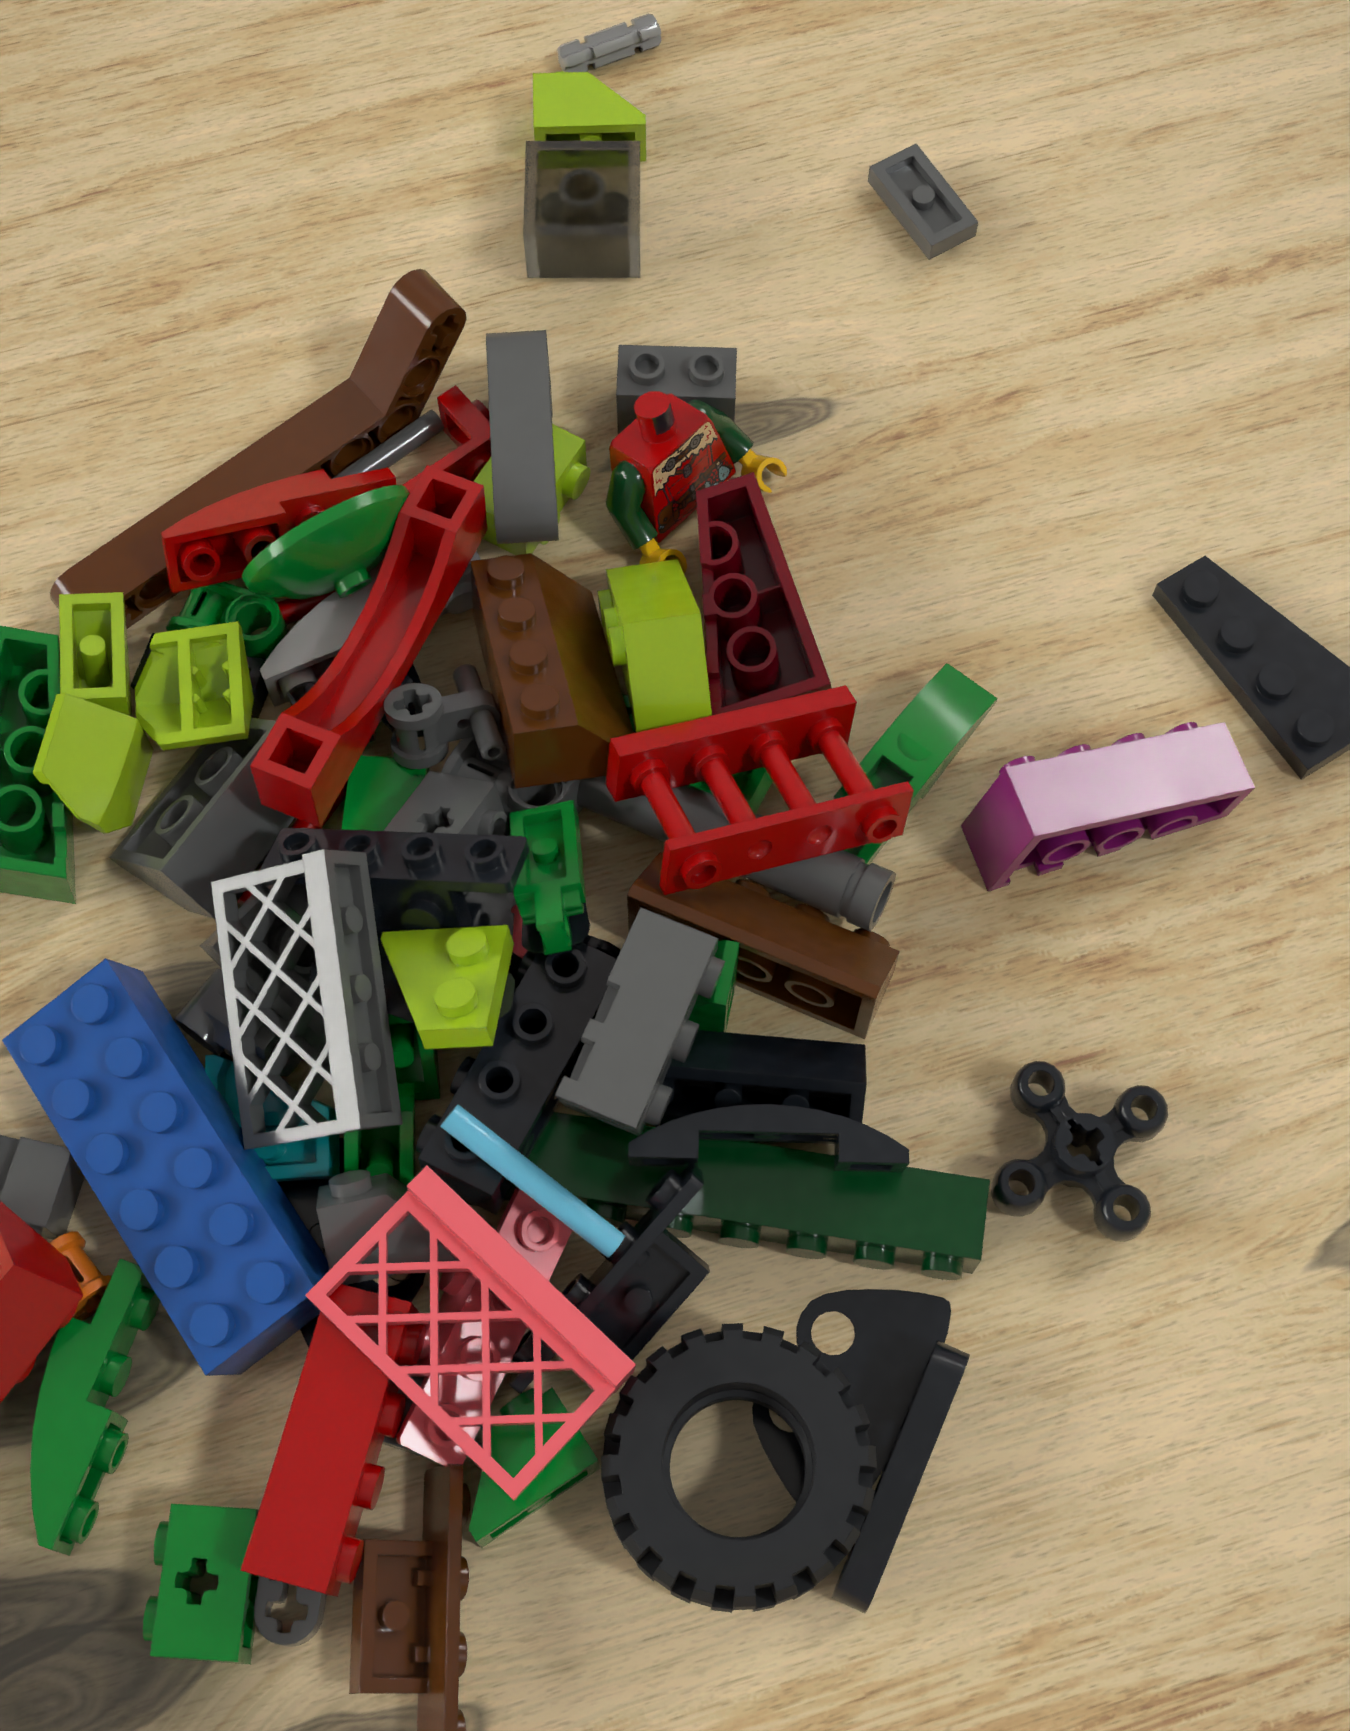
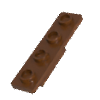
M447 1464V1467L439 1466L425 1471L422 1541L363 1539V1553L353 1581L349 1694H418L417 1731H466L464 1714L461 1709H458L459 1677L463 1675L467 1663V1642L465 1635L460 1631V1601L464 1599L467 1593L469 1568L467 1560L461 1554L462 1526L466 1524L469 1517L471 1498L468 1485L463 1483L462 1464Z

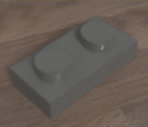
M917 143L869 167V184L928 260L976 236L978 220Z

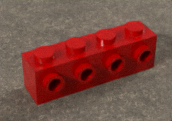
M341 1284L329 1296L347 1316L378 1315V1293ZM388 1296V1314L420 1313L412 1302ZM321 1311L240 1571L338 1597L342 1582L351 1584L358 1571L364 1541L355 1538L363 1508L373 1510L378 1501L384 1481L385 1467L376 1464L384 1437L394 1438L397 1434L405 1409L406 1396L399 1394V1388ZM388 1325V1356L398 1366H416L424 1345L426 1325ZM358 1326L378 1345V1326Z

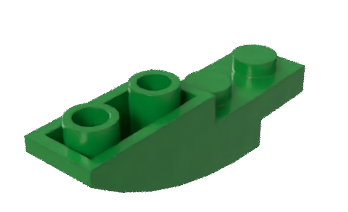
M946 663L907 705L859 764L875 789L908 781L914 790L909 808L910 812L917 801L926 796L995 705L998 698ZM843 786L834 795V799L848 796ZM887 841L869 843L845 849L844 851L863 858L865 863L870 865Z
M119 1259L91 1324L72 1317L66 1326L59 1329L49 1355L38 1396L32 1431L30 1463L31 1499L36 1535L39 1546L70 1556L75 1543L82 1544L89 1536L99 1512V1503L94 1501L104 1475L105 1473L111 1475L116 1471L127 1449L129 1435L123 1431L128 1420L113 1410L105 1408L109 1396H118L125 1386L132 1367V1358L127 1355L138 1330L145 1331L150 1326L160 1303L159 1298L139 1265L123 1259Z

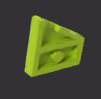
M508 925L382 932L381 942L424 1048L493 1046L514 947Z

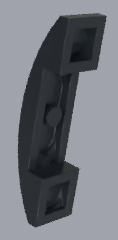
M737 1105L701 1111L666 1122L628 1143L629 1166L687 1167L693 1163L698 1167L699 1140L834 1144V1171L903 1173L909 1165L908 1148L868 1125L829 1112L788 1105Z

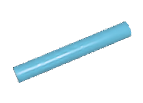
M459 1104L454 1107L440 1126L607 1258L622 1243L625 1237L622 1232Z

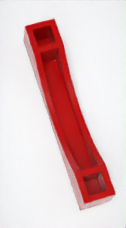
M426 465L399 511L376 581L347 640L315 685L295 704L281 712L250 765L262 805L312 825L322 826L385 714V698L403 682L488 531L484 485Z

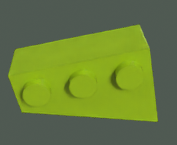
M678 559L606 569L608 589L597 590L602 627H605L607 645L610 646L613 666L621 665L635 733L712 716L701 613Z

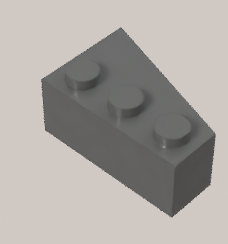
M640 907L607 980L608 988L595 1019H589L581 1037V1042L584 1045L571 1077H563L555 1094L565 1107L638 1137L642 1135L646 1123L655 1127L660 1125L673 1093V1088L663 1085L673 1059L685 1063L699 1029V1024L689 1021L690 1015L699 995L711 999L725 965L724 960L715 957L718 949V938Z

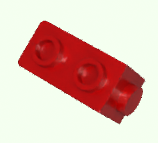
M455 385L438 396L437 401L440 418L444 424L443 431L458 448L432 464L431 467L474 482L491 457L489 410L477 399L471 402ZM422 472L403 484L410 493Z

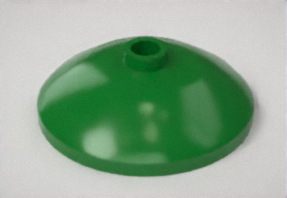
M403 485L385 486L352 497L313 516L285 533L254 557L242 573L245 585L250 592L264 597L301 600L324 595L335 590L340 598L360 591L372 582L373 579L369 572L384 559L399 511L410 492Z

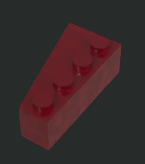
M754 472L696 491L700 563L703 582V614L707 645L706 661L712 715L831 689L830 679Z

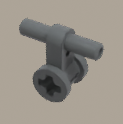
M469 664L461 665L453 672V680L458 691L456 694L441 697L439 691L428 684L409 683L393 689L384 700V710L388 723L395 730L391 737L390 745L393 758L398 764L410 769L432 767L440 763L448 754V742L473 736L475 737L480 754L485 760H497L504 755L506 746L498 728L501 718L493 695L489 691L484 690L474 666ZM410 702L414 703L416 715H410L408 708ZM418 737H423L425 741L424 750L419 748Z

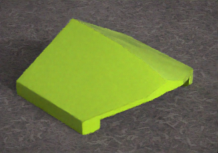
M239 621L155 633L150 643V655L135 687L136 718L139 720L143 730L163 751L247 739L254 697L242 627Z
M67 693L57 694L33 774L42 784L50 785L77 819L106 834L132 826L154 749L137 718Z

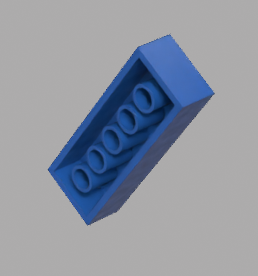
M105 958L2 1039L205 1376L241 1375L320 1314V1310L305 1295L329 1271L326 1257L278 1182L272 1179L265 1167L267 1165L264 1160L259 1158L254 1149L244 1150L242 1128H240L233 1117L234 1113L221 1093L216 1090L206 1074L204 1066L143 971Z

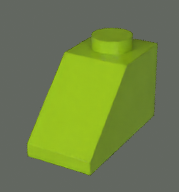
M560 71L554 73H533V128L536 164L646 161L645 114L589 72Z
M123 592L60 594V694L67 693L132 717L131 681Z

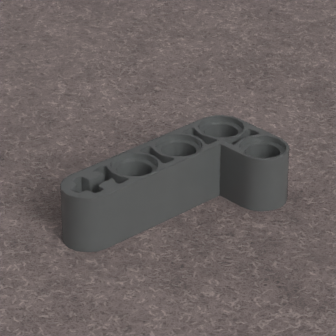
M546 330L486 333L493 502L497 544L558 541L559 529L552 427L553 411Z

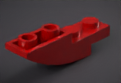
M386 467L330 479L325 470L321 469L263 484L202 508L161 532L170 589L173 593L242 578L244 569L254 557L285 533L345 500L377 488L397 485L395 475Z

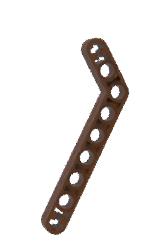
M416 269L403 275L390 290L356 365L347 380L66 570L52 585L50 591L52 602L59 609L60 594L123 592L126 629H128L180 592L173 593L170 589L161 532L206 506L263 484L324 469L331 479L418 419L467 320L465 310L426 270Z

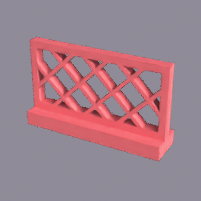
M426 1165L407 1185L408 1191L305 1296L515 1501L613 1393L615 1394L635 1371L636 1364ZM410 1214L430 1234V1262L388 1263V1236ZM439 1243L457 1261H439ZM379 1246V1263L361 1264ZM470 1272L481 1283V1311L439 1313V1273ZM430 1273V1313L388 1314V1274ZM379 1274L378 1315L347 1316L329 1298L350 1275ZM489 1291L509 1311H490ZM521 1321L533 1333V1362L490 1363V1322ZM481 1322L482 1363L439 1365V1324ZM430 1324V1365L398 1366L388 1356V1325ZM358 1326H378V1345ZM541 1341L562 1361H541ZM573 1371L593 1392L574 1413L542 1414V1372ZM534 1372V1414L491 1416L490 1374ZM482 1374V1416L450 1417L439 1406V1375ZM409 1376H430V1396ZM564 1423L543 1446V1424ZM535 1424V1455L513 1478L491 1457V1426ZM483 1426V1448L462 1427Z

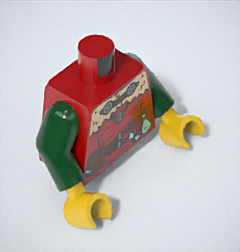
M650 391L638 397L634 404L637 418L620 432L610 444L609 454L612 474L606 497V507L632 549L636 550L639 548L643 553L639 564L678 559L683 573H685L687 562L682 552L677 549H661L657 542L660 543L697 509L696 491L730 479L736 473L734 464L739 462L742 465L741 476L754 472L760 490L772 493V490L762 481L763 469L766 467L771 473L786 477L787 468L779 458L756 454L751 449L754 442L724 412L700 400L685 402L672 393L665 394L660 391Z

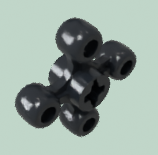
M1033 1061L1025 1064L1017 1071L1012 1081L1010 1097L1014 1106L1022 1114L1035 1118L1042 1125L1045 1132V1147L1033 1159H1014L1004 1163L996 1171L991 1182V1196L995 1205L1002 1212L1010 1216L1022 1217L1034 1212L1043 1202L1046 1193L1054 1186L1063 1184L1067 1187L1082 1188L1093 1202L1095 1224L1106 1238L1119 1242H1126L1136 1238L1145 1230L1149 1223L1151 1206L1147 1196L1139 1188L1125 1184L1118 1177L1114 1168V1155L1122 1144L1130 1141L1145 1142L1151 1140L1164 1128L1168 1118V1105L1164 1096L1152 1087L1136 1085L1127 1088L1116 1099L1112 1110L1106 1115L1098 1117L1091 1113H1076L1069 1106L1065 1097L1066 1087L1062 1073L1054 1065L1045 1061ZM1035 1083L1041 1085L1046 1090L1047 1095L1039 1096L1034 1094L1028 1084ZM1137 1107L1142 1109L1146 1113L1148 1120L1138 1119L1133 1114L1131 1108ZM1070 1144L1076 1148L1086 1144L1092 1153L1089 1157L1084 1154L1073 1157L1067 1148ZM1009 1181L1022 1182L1027 1187L1028 1195L1015 1194L1010 1189ZM1120 1205L1125 1207L1130 1213L1131 1221L1119 1219L1115 1215L1113 1206Z

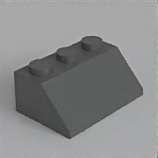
M251 718L247 739L200 745L109 858L187 911L215 919L211 882L253 872L258 864L265 861L279 832L287 828L295 819V817L261 804L250 768L252 761L276 721ZM243 892L236 893L237 901L240 899Z

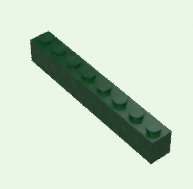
M558 1112L553 1113L528 1158L614 1227H619L625 1222V1219L640 1221L651 1208L645 1200L657 1182L671 1169L680 1175L686 1168L629 1166L628 1143L638 1136L591 1117ZM645 1126L642 1134L655 1127ZM699 1140L698 1168L702 1170L704 1184L666 1228L676 1238L691 1237L692 1230L717 1233L719 1234V1242L733 1247L757 1248L759 1240L786 1244V1252L797 1257L823 1259L826 1258L827 1251L854 1255L853 1262L866 1268L888 1270L894 1268V1262L922 1266L921 1274L927 1277L941 1280L962 1279V1272L973 1274L982 1258L990 1179L906 1167L903 1173L834 1171V1155L744 1141ZM513 1184L505 1200L510 1201L517 1186ZM463 1199L468 1205L477 1206V1205H475V1204H473V1203H471V1202H469V1201Z

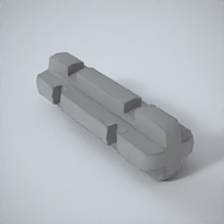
M645 14L632 19L631 26L627 27L626 22L584 36V43L580 44V41L575 39L561 44L557 49L560 67L563 72H588V65L592 64L593 68L596 69L635 55V48L639 47V50L643 52L657 47L661 43V29L653 14Z

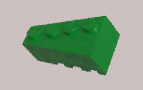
M0 626V892L76 904L73 813L49 784H42L33 774L56 695L60 694L59 636Z

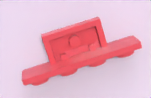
M518 1187L515 1189L496 1228V1231L548 1281L573 1231ZM443 1272L439 1282V1289L443 1291L439 1301V1313L481 1311V1283L470 1272ZM489 1291L490 1311H509ZM521 1321L490 1322V1363H509L512 1361L513 1355L527 1329ZM481 1322L439 1324V1365L482 1363ZM423 1324L426 1325V1335L416 1366L430 1365V1324ZM506 1373L490 1374L491 1404ZM482 1374L439 1375V1406L450 1417L482 1416ZM417 1376L424 1379L420 1387L430 1396V1376ZM413 1402L396 1436L397 1443L442 1466L447 1467V1464L463 1465L467 1455ZM481 1426L462 1428L475 1440Z

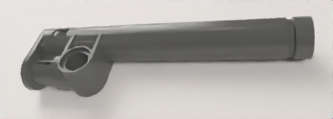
M498 724V728H499L500 733H501V736H502L500 724ZM474 736L463 738L458 743L441 773L496 783L504 812L509 820V828L511 812L574 800L578 815L583 808H586L664 843L665 840H669L646 796L615 802L606 786V776L515 789L507 752L505 751L504 755L497 760H485L480 754ZM692 785L672 788L696 833L730 825L713 794ZM754 812L756 818L763 817L762 815ZM841 850L750 873L742 877L834 917H845L848 923L871 932L878 923L889 900L896 873L875 863L866 864L863 858Z

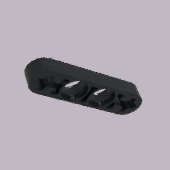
M939 1340L936 1341L883 1468L875 1488L870 1512L861 1527V1534L848 1554L832 1595L833 1599L864 1614L867 1612L878 1588L970 1357V1354Z

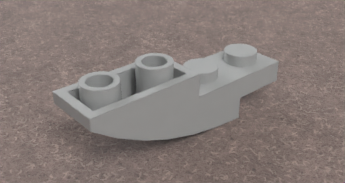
M477 551L473 555L471 561L481 560ZM382 563L369 572L373 579L369 585L344 598H340L335 591L305 615L275 647L260 668L274 707L289 702L286 692H289L298 701L304 696V685L310 682L315 685L327 670L347 640L362 612ZM470 563L440 616L447 613L458 614L473 608Z

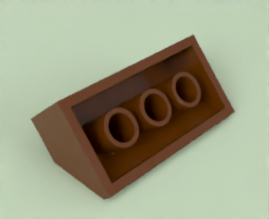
M532 553L512 556L503 555L495 558L470 561L473 617L492 695L500 712L499 724L506 746L515 789L606 776L610 738L634 732L592 592Z
M661 852L634 881L627 894L629 932L641 907L716 937L718 941L729 940L739 942L736 986L862 1039L866 1038L893 976L900 953L899 950L889 947L890 944L884 937L862 928L855 929L853 932L831 923L825 913L806 904H796L794 907L770 898V893L762 886L743 879L736 880L735 883L723 880L701 889H687L664 895L659 886L663 853Z

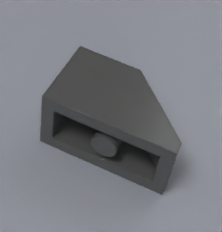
M353 1170L338 1174L329 1180V1185L319 1187L316 1210L329 1270L408 1191L407 1185L387 1173L371 1176L367 1170ZM410 1214L388 1236V1263L430 1262V1234ZM439 1243V1261H457ZM379 1246L361 1264L379 1263ZM379 1274L350 1275L342 1284L349 1285L378 1279Z

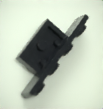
M284 828L279 832L260 870L302 860L303 854L323 849L365 852L367 855L377 934L382 935V932L469 927L472 918L463 892H512L530 849L524 836ZM305 877L298 878L295 884L306 885Z
M693 1163L689 1164L680 1175L673 1169L669 1170L648 1194L645 1202L651 1208L634 1227L625 1221L617 1228L625 1237L616 1251L609 1258L600 1252L605 1261L588 1279L582 1273L578 1274L562 1292L577 1309L631 1360L639 1354L710 1273L709 1265L666 1229L704 1184L702 1170ZM530 1330L522 1337L513 1355V1362H533V1333ZM541 1341V1361H550L555 1354ZM534 1372L511 1373L509 1386L521 1394L534 1380Z

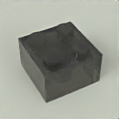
M526 141L523 239L527 278H641L640 141Z

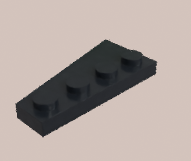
M1207 556L1201 557L1157 583L1152 596L1301 780L1350 750V667Z

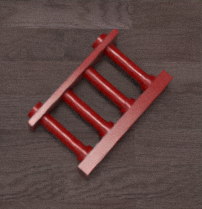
M846 685L610 738L606 786L614 801L618 802L634 797L646 796L669 840H665L659 883L664 895L687 889H701L715 882L869 843H882L893 837L903 835L914 790L908 781L875 789L848 747L857 701ZM823 754L848 796L816 803L791 760ZM761 767L765 768L789 810L756 818L732 774ZM704 781L710 788L730 825L696 833L672 788Z

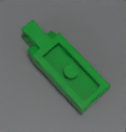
M574 800L511 812V836L526 837L530 849L514 887V898L519 914L523 919V924L536 923L537 931L540 932L545 955L572 950L571 928L568 916L584 913L583 903L586 902L579 817Z

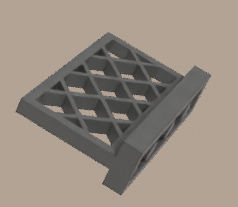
M323 849L303 854L302 860L211 882L244 1150L367 1129L402 1125L366 853ZM305 877L309 905L303 917L285 903L297 879ZM274 884L271 890L268 887H266L268 885ZM248 890L263 903L249 929L239 921L236 893ZM276 916L294 930L280 957L262 942ZM308 943L314 948L317 966V976L312 985L293 969ZM254 955L272 970L258 996L248 988L246 970ZM285 983L303 998L289 1024L271 1009ZM316 1011L323 1016L327 1042L321 1053L302 1037ZM262 1023L281 1038L267 1063L256 1054L254 1037ZM293 1051L312 1067L298 1092L279 1076ZM325 1079L333 1088L337 1120L328 1121L311 1105ZM272 1090L289 1106V1109L275 1131L266 1132L263 1103ZM302 1119L308 1124L298 1126Z

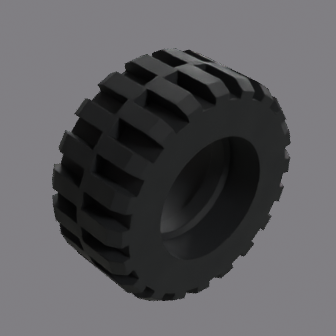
M743 1323L722 1324L720 1332L704 1335L700 1328L681 1335V1343L669 1350L662 1346L646 1358V1367L636 1377L633 1375L629 1377L619 1392L620 1400L614 1413L609 1414L604 1431L605 1442L603 1456H601V1479L605 1502L614 1530L624 1549H627L636 1561L638 1568L647 1577L671 1591V1595L689 1604L690 1602H695L711 1607V1610L730 1613L733 1610H753L755 1612L774 1608L777 1604L800 1597L828 1576L850 1552L861 1534V1527L870 1512L875 1490L872 1489L873 1473L877 1469L876 1446L870 1445L867 1429L870 1426V1421L863 1404L856 1405L849 1393L852 1384L839 1368L831 1371L819 1360L822 1352L804 1341L799 1347L784 1340V1331L764 1326L763 1333L743 1331ZM742 1400L753 1402L775 1412L794 1432L804 1458V1482L801 1494L794 1508L776 1526L752 1536H724L699 1525L679 1503L671 1482V1453L680 1431L698 1412L723 1401Z

